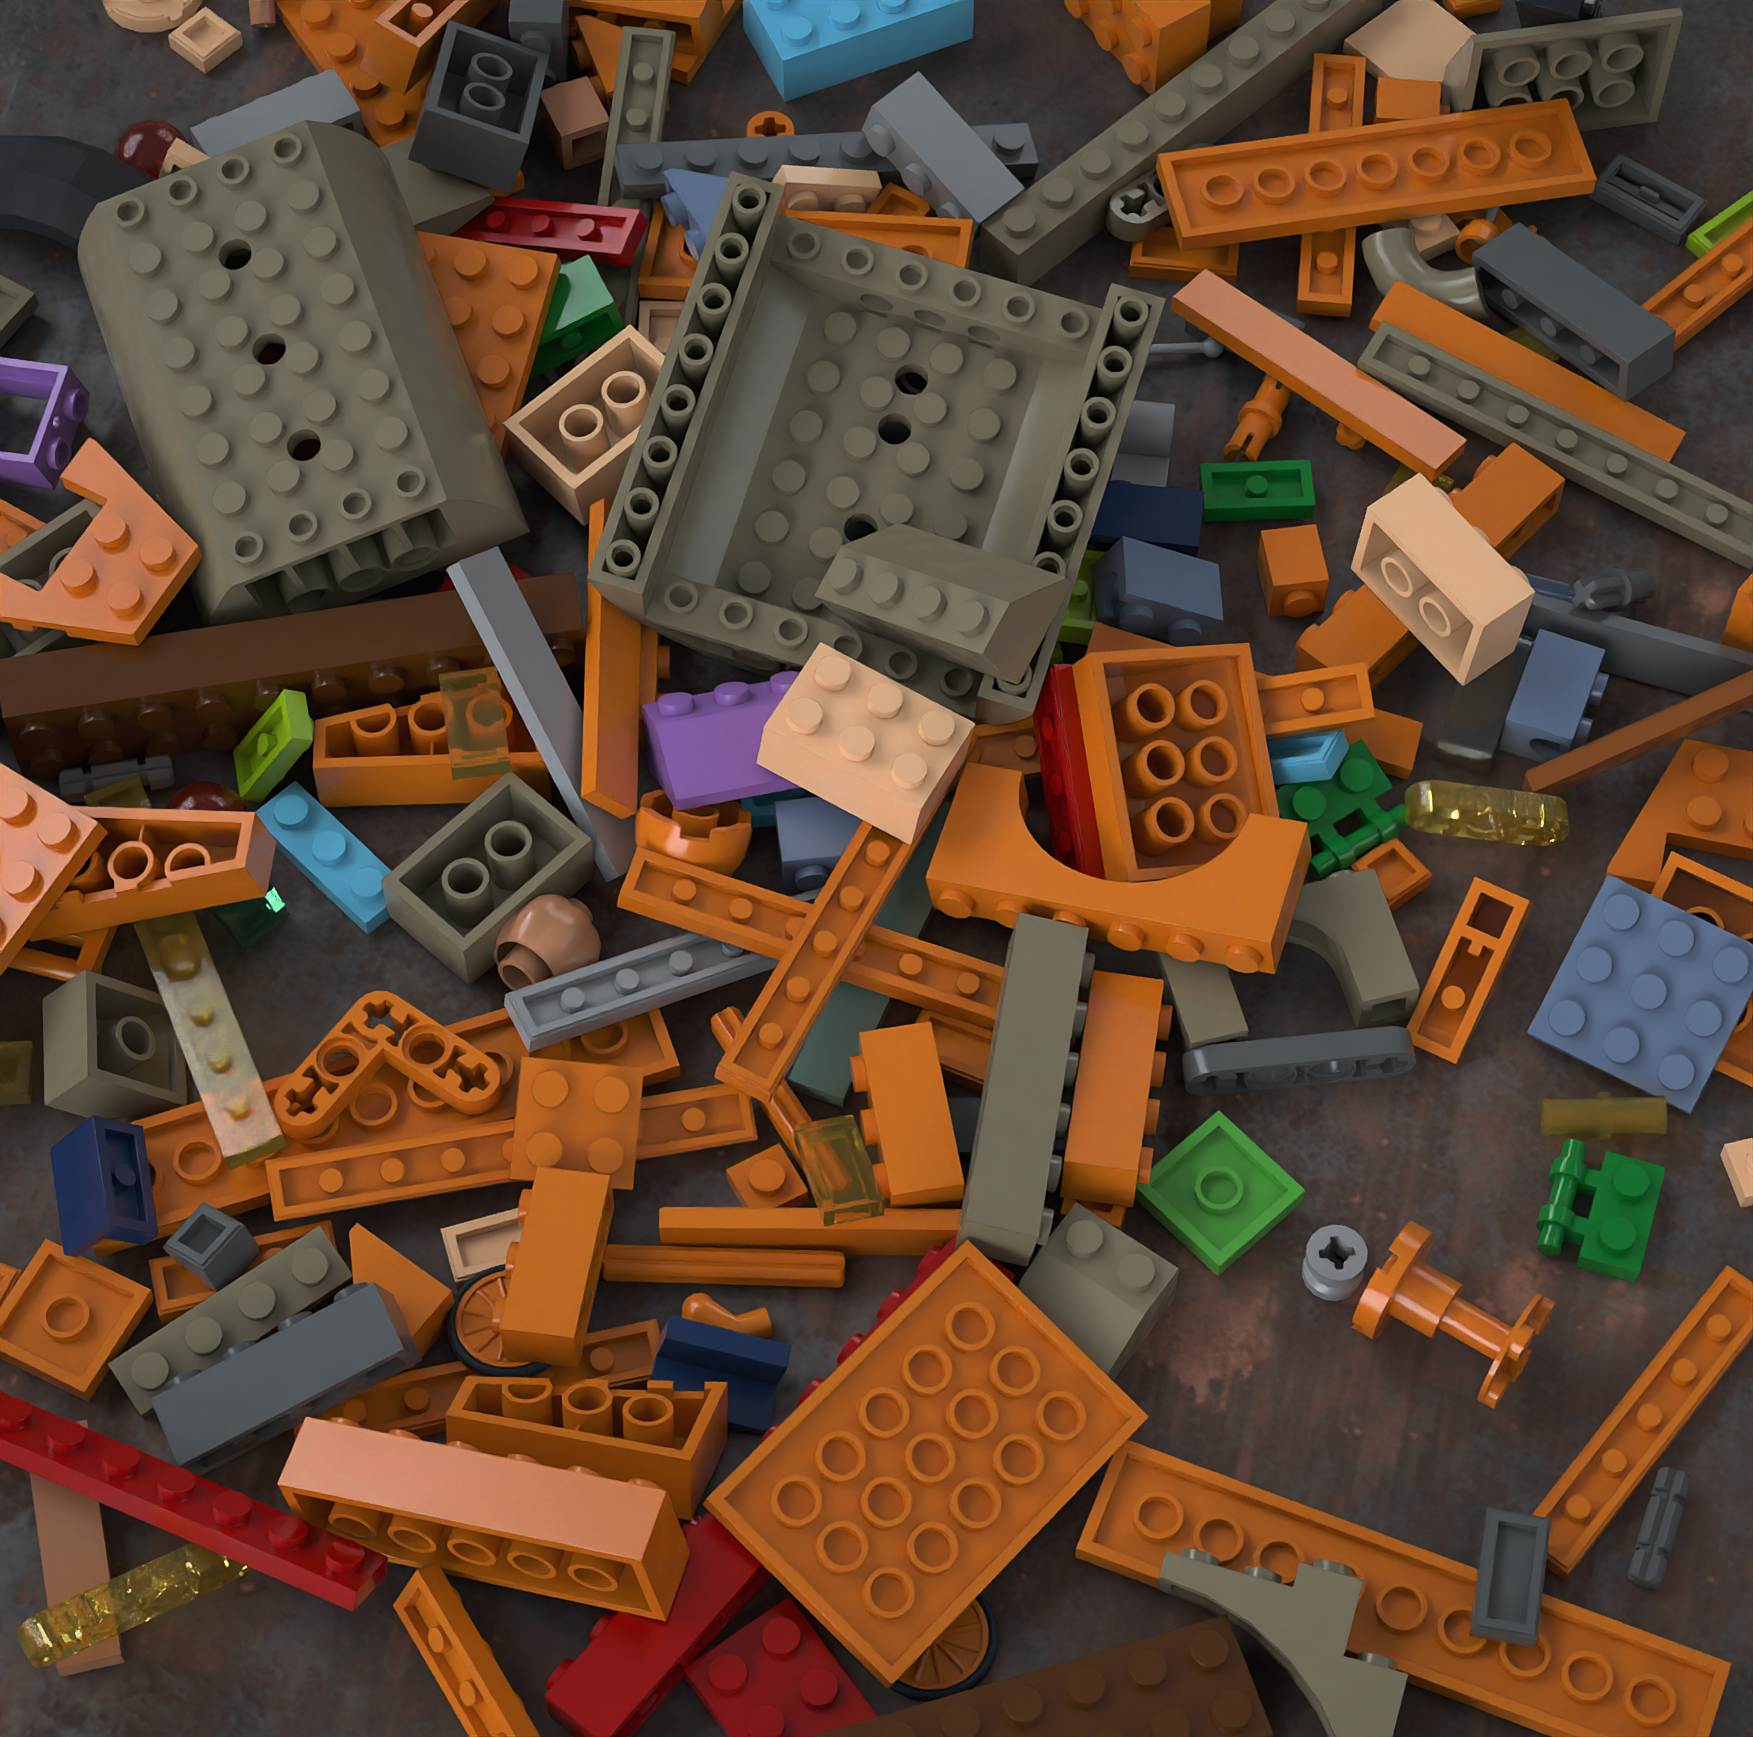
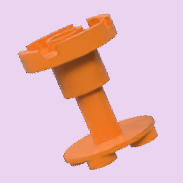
M1411 1220L1401 1230L1388 1249L1393 1254L1382 1269L1377 1267L1355 1310L1352 1328L1375 1341L1395 1317L1431 1339H1434L1440 1330L1448 1333L1494 1360L1481 1386L1477 1400L1495 1409L1504 1396L1510 1382L1515 1383L1532 1354V1350L1527 1347L1534 1334L1539 1335L1543 1330L1556 1303L1546 1298L1543 1294L1536 1293L1514 1327H1511L1460 1298L1463 1284L1425 1263L1432 1248L1435 1234Z

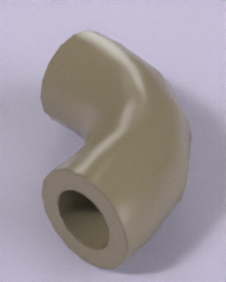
M1407 228L1383 230L1366 237L1361 242L1366 265L1378 292L1384 297L1396 279L1475 321L1489 318L1485 290L1476 266L1444 272L1432 268L1422 259L1416 246L1414 232Z

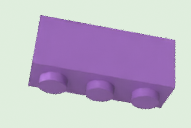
M787 671L777 673L770 678V681L750 685L743 682H727L716 686L713 692L697 695L684 692L669 693L661 696L658 702L642 705L649 770L677 811L800 787L756 763L764 725L800 672Z

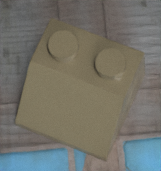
M86 969L43 998L44 1104L46 1106L86 1118L94 1115L109 1119L163 1113L187 1105L183 1001Z

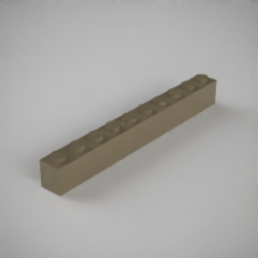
M1276 0L982 223L980 229L979 266L993 277L1029 287L1106 227L1105 217L1112 195L1155 168L1158 154L1182 151L1196 143L1211 145L1216 143L1308 72L1313 65L1314 53L1331 54L1344 44L1346 38L1381 14L1383 0Z

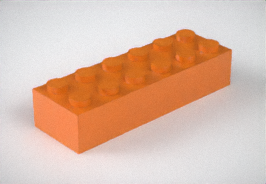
M305 1417L277 1483L294 1516L388 1556V1562L416 1568H423L438 1563L444 1574L666 1621L691 1553L667 1490H663L651 1481L633 1478L628 1482L603 1478L595 1471L581 1466H570L567 1470L541 1465L535 1459L522 1454H509L507 1458L486 1454L472 1445L459 1441H452L447 1445L423 1441L413 1433L400 1429H392L388 1433L364 1429L356 1422L342 1417H333L330 1421Z

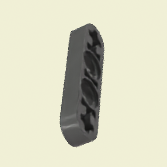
M1387 1026L1205 1045L1189 1050L1182 1056L1180 1061L1185 1089L1188 1093L1196 1096H1217L1389 1078L1411 1070L1416 1064V1057L1410 1031L1398 1026Z

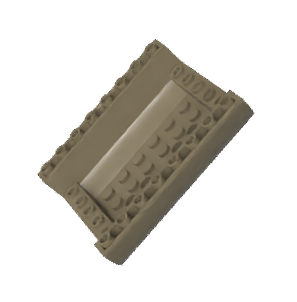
M731 171L587 575V580L618 609L663 636L700 652L704 658L771 678L773 675L781 672H801L821 642L974 722L975 725H1002L1021 721L1034 713L1166 299L1111 283L1103 309L786 216L785 186ZM913 372L921 375L926 380L927 386L918 394L908 395L901 392L895 382L901 375ZM897 421L904 424L911 434L901 444H889L880 437L878 432L886 423ZM864 521L871 524L876 531H879L893 524L901 523L1067 577L1072 581L1070 589L1020 683L1017 685L851 627L815 598L814 595L840 547L851 542L845 535L847 527L854 522Z

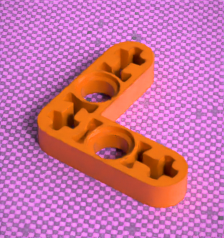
M374 991L365 994L351 1007L284 1082L275 1095L274 1108L280 1128L288 1136L295 1139L317 1137L331 1125L383 1064L387 1062L458 1111L467 1115H481L495 1108L502 1098L501 1074L498 1065L489 1056L399 996L388 991ZM389 1013L392 1027L402 1035L399 1044L397 1043L396 1033L387 1026L378 1024L374 1029H371L369 1018L375 1016L382 1019ZM434 1041L444 1048V1053L434 1063L420 1064L410 1057L413 1048L419 1043ZM339 1053L352 1054L359 1060L357 1068L346 1076L329 1074L325 1067L328 1060ZM456 1060L461 1075L474 1082L483 1076L486 1089L482 1091L477 1087H473L466 1093L463 1079L452 1070ZM314 1079H317L322 1086L318 1092L316 1091ZM312 1099L315 1112L310 1115L302 1111L294 1117L291 1105L297 1102L304 1106Z

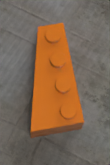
M500 677L477 682L478 689L447 697H444L442 691L420 695V701L408 706L393 709L387 703L315 720L313 772L319 803L323 807L472 803L509 770L547 801L552 800V776L505 684L501 683Z
M72 806L99 822L108 833L35 929L29 940L33 942L265 897L268 891L276 840L255 812Z
M467 1376L445 1414L447 1444L452 1441L464 1442L474 1446L482 1453L506 1458L509 1454H522L535 1459L541 1465L567 1470L570 1466H581L595 1471L603 1478L628 1482L633 1478L648 1480L657 1484L663 1490H667L677 1518L692 1520L728 1442V1382L705 1381L704 1391H674L673 1381L648 1380L647 1390L609 1389V1379H584V1383L575 1384L569 1388H552L549 1378Z

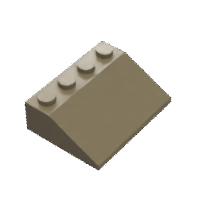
M1681 8L1471 35L1446 65L1440 103L1450 104V114L1567 98L1579 132L1656 122L1683 13Z

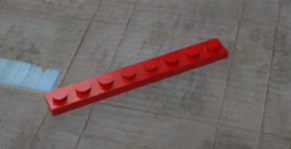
M0 1391V1459L353 1612L386 1576L388 1556L308 1523L297 1516L287 1514L254 1500L243 1493L233 1491L198 1476L187 1469L179 1468L137 1450L133 1446L123 1444L83 1427L77 1422L69 1421L34 1406L23 1399Z

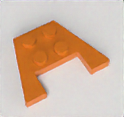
M88 438L62 472L60 478L66 489L103 507L41 591L34 590L0 573V622L12 623L14 629L35 632L38 627L64 630L68 637L139 646L203 559V555L199 546L102 446L96 440Z
M1684 739L1609 863L1604 881L1609 874L1651 894L1661 874L1665 844L1753 861V752Z

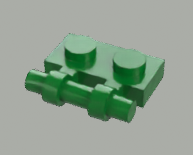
M1363 739L1349 746L1332 779L1285 784L1275 791L1280 818L1308 823L1309 837L1314 840L1321 851L1310 859L1308 870L1317 880L1324 878L1334 871L1350 869V865L1357 862L1356 857L1376 845L1379 846L1393 838H1399V831L1414 823L1413 814L1404 803H1400L1385 812L1375 799L1387 793L1393 786ZM1355 813L1363 827L1343 838L1337 833L1333 825Z
M1567 1139L1563 1143L1560 1157L1555 1158L1551 1164L1548 1179L1553 1185L1548 1204L1543 1205L1539 1210L1536 1228L1540 1231L1536 1249L1546 1256H1559L1564 1241L1581 1245L1576 1267L1636 1284L1666 1167L1606 1151L1600 1171L1593 1170L1584 1164L1587 1145L1576 1139ZM1576 1193L1593 1198L1588 1219L1576 1216L1571 1211Z

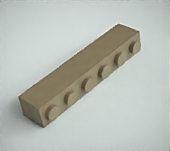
M1018 913L1006 954L955 1251L968 1239L986 1258L1028 1266L1035 1245H1047L1054 1209L1044 1207L1046 1191L1055 1192L1062 1165V1156L1052 1154L1054 1140L1063 1141L1071 1109L1070 1104L1061 1102L1063 1087L1072 1088L1079 1060V1053L1069 1051L1071 1037L1080 1038L1087 1011V1003L1077 1001L1079 987L1088 988L1095 961V953L1085 951L1089 931L1087 927Z

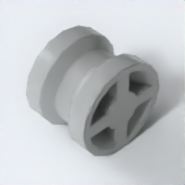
M1332 1224L1321 1227L1313 1233L1307 1243L1306 1256L1302 1265V1277L1306 1287L1315 1296L1324 1300L1339 1301L1353 1295L1362 1283L1364 1269L1367 1264L1368 1249L1364 1239L1355 1230L1343 1225ZM1335 1253H1337V1255L1341 1256L1346 1261L1342 1263L1340 1260L1336 1259Z

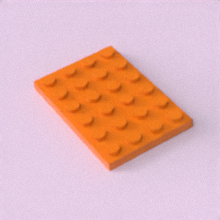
M967 1239L705 1499L703 1505L888 1689L1149 1416Z

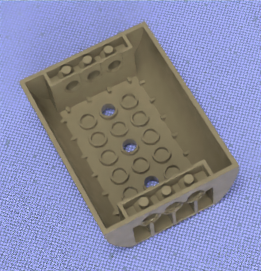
M304 120L97 203L81 232L78 244V264L162 509L199 546L203 555V559L187 579L203 628L344 607L530 532L391 164L383 151L372 141L359 133L341 126ZM273 343H281L286 346L285 353L278 362L269 365L259 363V355L266 346ZM317 439L321 441L320 450L312 459L307 461L293 459L295 447L303 440Z

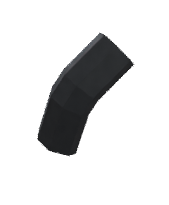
M0 136V229L26 230L55 239L78 252L81 232L97 203L157 179L102 148L63 136Z

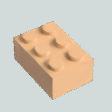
M632 325L623 329L503 423L514 460L583 526L589 523L590 505L603 498L611 503L614 502L665 355Z
M1419 472L1368 506L1351 569L1462 686H1465L1514 652L1536 591L1531 587L1526 575L1519 568L1510 566L1492 547L1488 536L1480 528L1471 526L1454 508L1446 492L1439 487H1434Z
M820 642L764 725L756 763L911 845L964 763L975 723Z

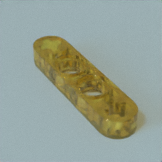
M190 1543L33 1615L20 1626L15 1636L31 1666L36 1668L46 1667L242 1577L252 1568L198 1544Z

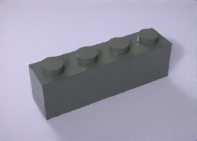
M1520 222L1472 253V267H1477L1489 306L1624 402L1672 370L1676 330L1671 328L1663 319L1655 317L1629 299L1624 292L1615 289L1593 274L1584 264L1576 262L1553 246L1545 237L1537 235Z
M361 1282L351 1285L338 1292L333 1298L335 1303L314 1314L310 1311L295 1314L281 1322L278 1326L279 1332L260 1342L251 1340L237 1344L222 1355L224 1361L203 1372L199 1369L190 1370L171 1379L166 1385L168 1390L151 1398V1402L178 1466L201 1476L304 1422L305 1417L313 1418L422 1361L393 1294L375 1282L371 1284Z

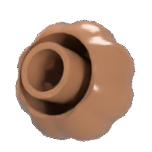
M546 893L533 898L523 905L506 922L496 939L494 959L498 965V972L503 982L512 991L598 963L601 954L600 936L592 925L593 916L588 907L575 898L566 899L561 895Z

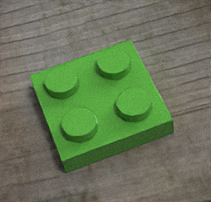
M1218 1110L1151 1168L1149 1185L1136 1183L1135 1199L1218 1277L1304 1201L1306 1190Z

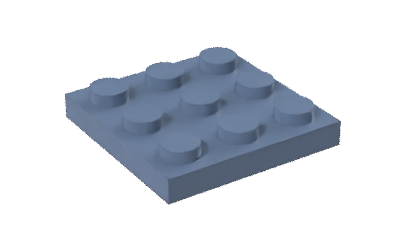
M1608 874L1527 1031V1035L1691 1116L1753 995V944Z

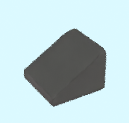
M205 1202L196 1209L162 1246L166 1253L216 1292L234 1282L259 1253L257 1243L244 1224Z

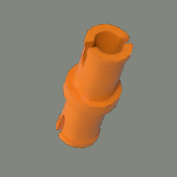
M1266 373L1253 400L1246 402L1239 412V425L1223 449L1222 454L1227 463L1234 462L1239 452L1243 450L1245 453L1240 462H1257V458L1267 440L1274 438L1282 427L1281 415L1296 392L1284 384L1279 390L1276 389L1275 386L1278 380Z

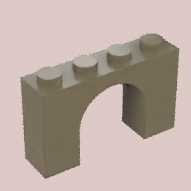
M1372 868L1359 872L1342 870L1333 873L1325 880L1302 885L1285 942L1307 947L1322 956L1329 963L1337 975L1357 1030L1412 1017L1416 1008L1420 986L1375 869ZM1145 949L1155 979L1164 980L1162 1001L1166 1005H1173L1171 1027L1181 1056L1189 1050L1200 1046L1247 1041L1249 1029L1231 982L1227 965L1203 960L1184 962L1171 957L1169 954Z

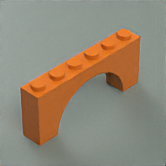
M966 762L925 877L934 909L941 910L943 913L955 918L973 916L994 920L1012 929L1020 912L1089 928L1088 939L1109 942L1115 947L1127 951L1146 949L1169 954L1171 957L1184 962L1203 960L1219 963L1241 973H1253L1256 971L1276 973L1312 856L1308 823L1249 813L1245 825L1235 840L1221 854L1195 870L1172 878L1151 882L1136 883L1104 880L1077 872L1050 856L1034 840L1026 827L1030 803L1023 771Z

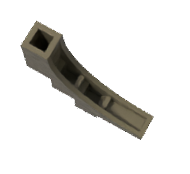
M1183 1548L1180 1555L1169 1552L1165 1553L1159 1575V1590L1204 1607L1217 1616L1227 1614L1230 1624L1249 1635L1289 1673L1317 1712L1328 1737H1393L1408 1674L1396 1671L1397 1663L1394 1660L1378 1654L1359 1652L1357 1659L1344 1656L1363 1583L1362 1579L1351 1577V1568L1326 1559H1315L1313 1566L1299 1562L1294 1585L1290 1587L1281 1584V1575L1264 1568L1245 1566L1243 1573L1219 1567V1559L1200 1550Z

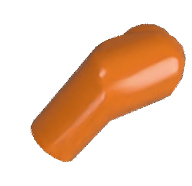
M695 1293L688 1296L682 1305V1318L761 1338L774 1336L772 1324L765 1307L735 1316L713 1301L710 1296L703 1293Z

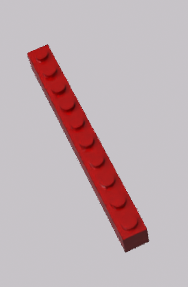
M957 1233L943 1248L935 1245L926 1253L917 1267L916 1275L918 1276L904 1292L898 1288L885 1299L877 1313V1319L879 1320L865 1336L861 1333H856L850 1338L837 1358L839 1365L834 1371L955 1252ZM987 1258L1015 1285V1275L994 1259ZM818 1377L808 1385L798 1400L797 1408L824 1382L823 1379ZM776 1423L775 1425H773L763 1436L758 1446L767 1437H769L781 1425V1423ZM710 1511L703 1518L694 1515L692 1520H688L681 1528L691 1553L667 1620L662 1621L609 1610L592 1629L589 1635L591 1643L576 1660H573L571 1657L566 1658L549 1677L546 1683L548 1691L545 1694L549 1717L574 1737H632L683 1679V1668L705 1654L773 1576Z

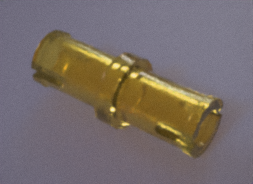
M1596 1092L1595 1098H1541V1130L1543 1136H1550V1134H1596L1598 1140H1610L1612 1134L1617 1133L1666 1134L1667 1107L1664 1095L1657 1097L1611 1098L1610 1092Z

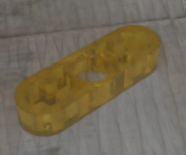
M1439 780L1418 782L1405 791L1406 822L1408 826L1417 831L1531 846L1554 845L1565 840L1570 833L1567 803L1557 796Z

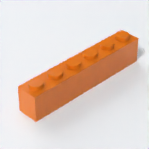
M1512 442L1498 457L1493 454L1488 456L1476 470L1473 481L1463 490L1455 488L1448 496L1454 508L1471 526L1480 528L1488 536L1492 547L1507 561L1558 511L1566 479ZM1364 583L1356 592L1352 589L1346 591L1336 602L1331 616L1320 626L1312 624L1304 631L1295 646V651L1298 653L1295 673L1366 661L1370 689L1373 691L1421 642Z

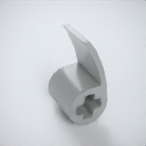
M1133 401L1113 463L1111 481L1126 480L1133 484L1166 487L1175 404Z

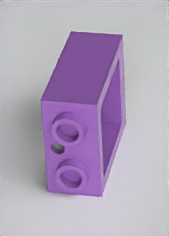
M0 357V394L49 400L29 455L0 451V482L55 490L62 470L70 462L71 445L78 425L87 415L90 393L69 366Z

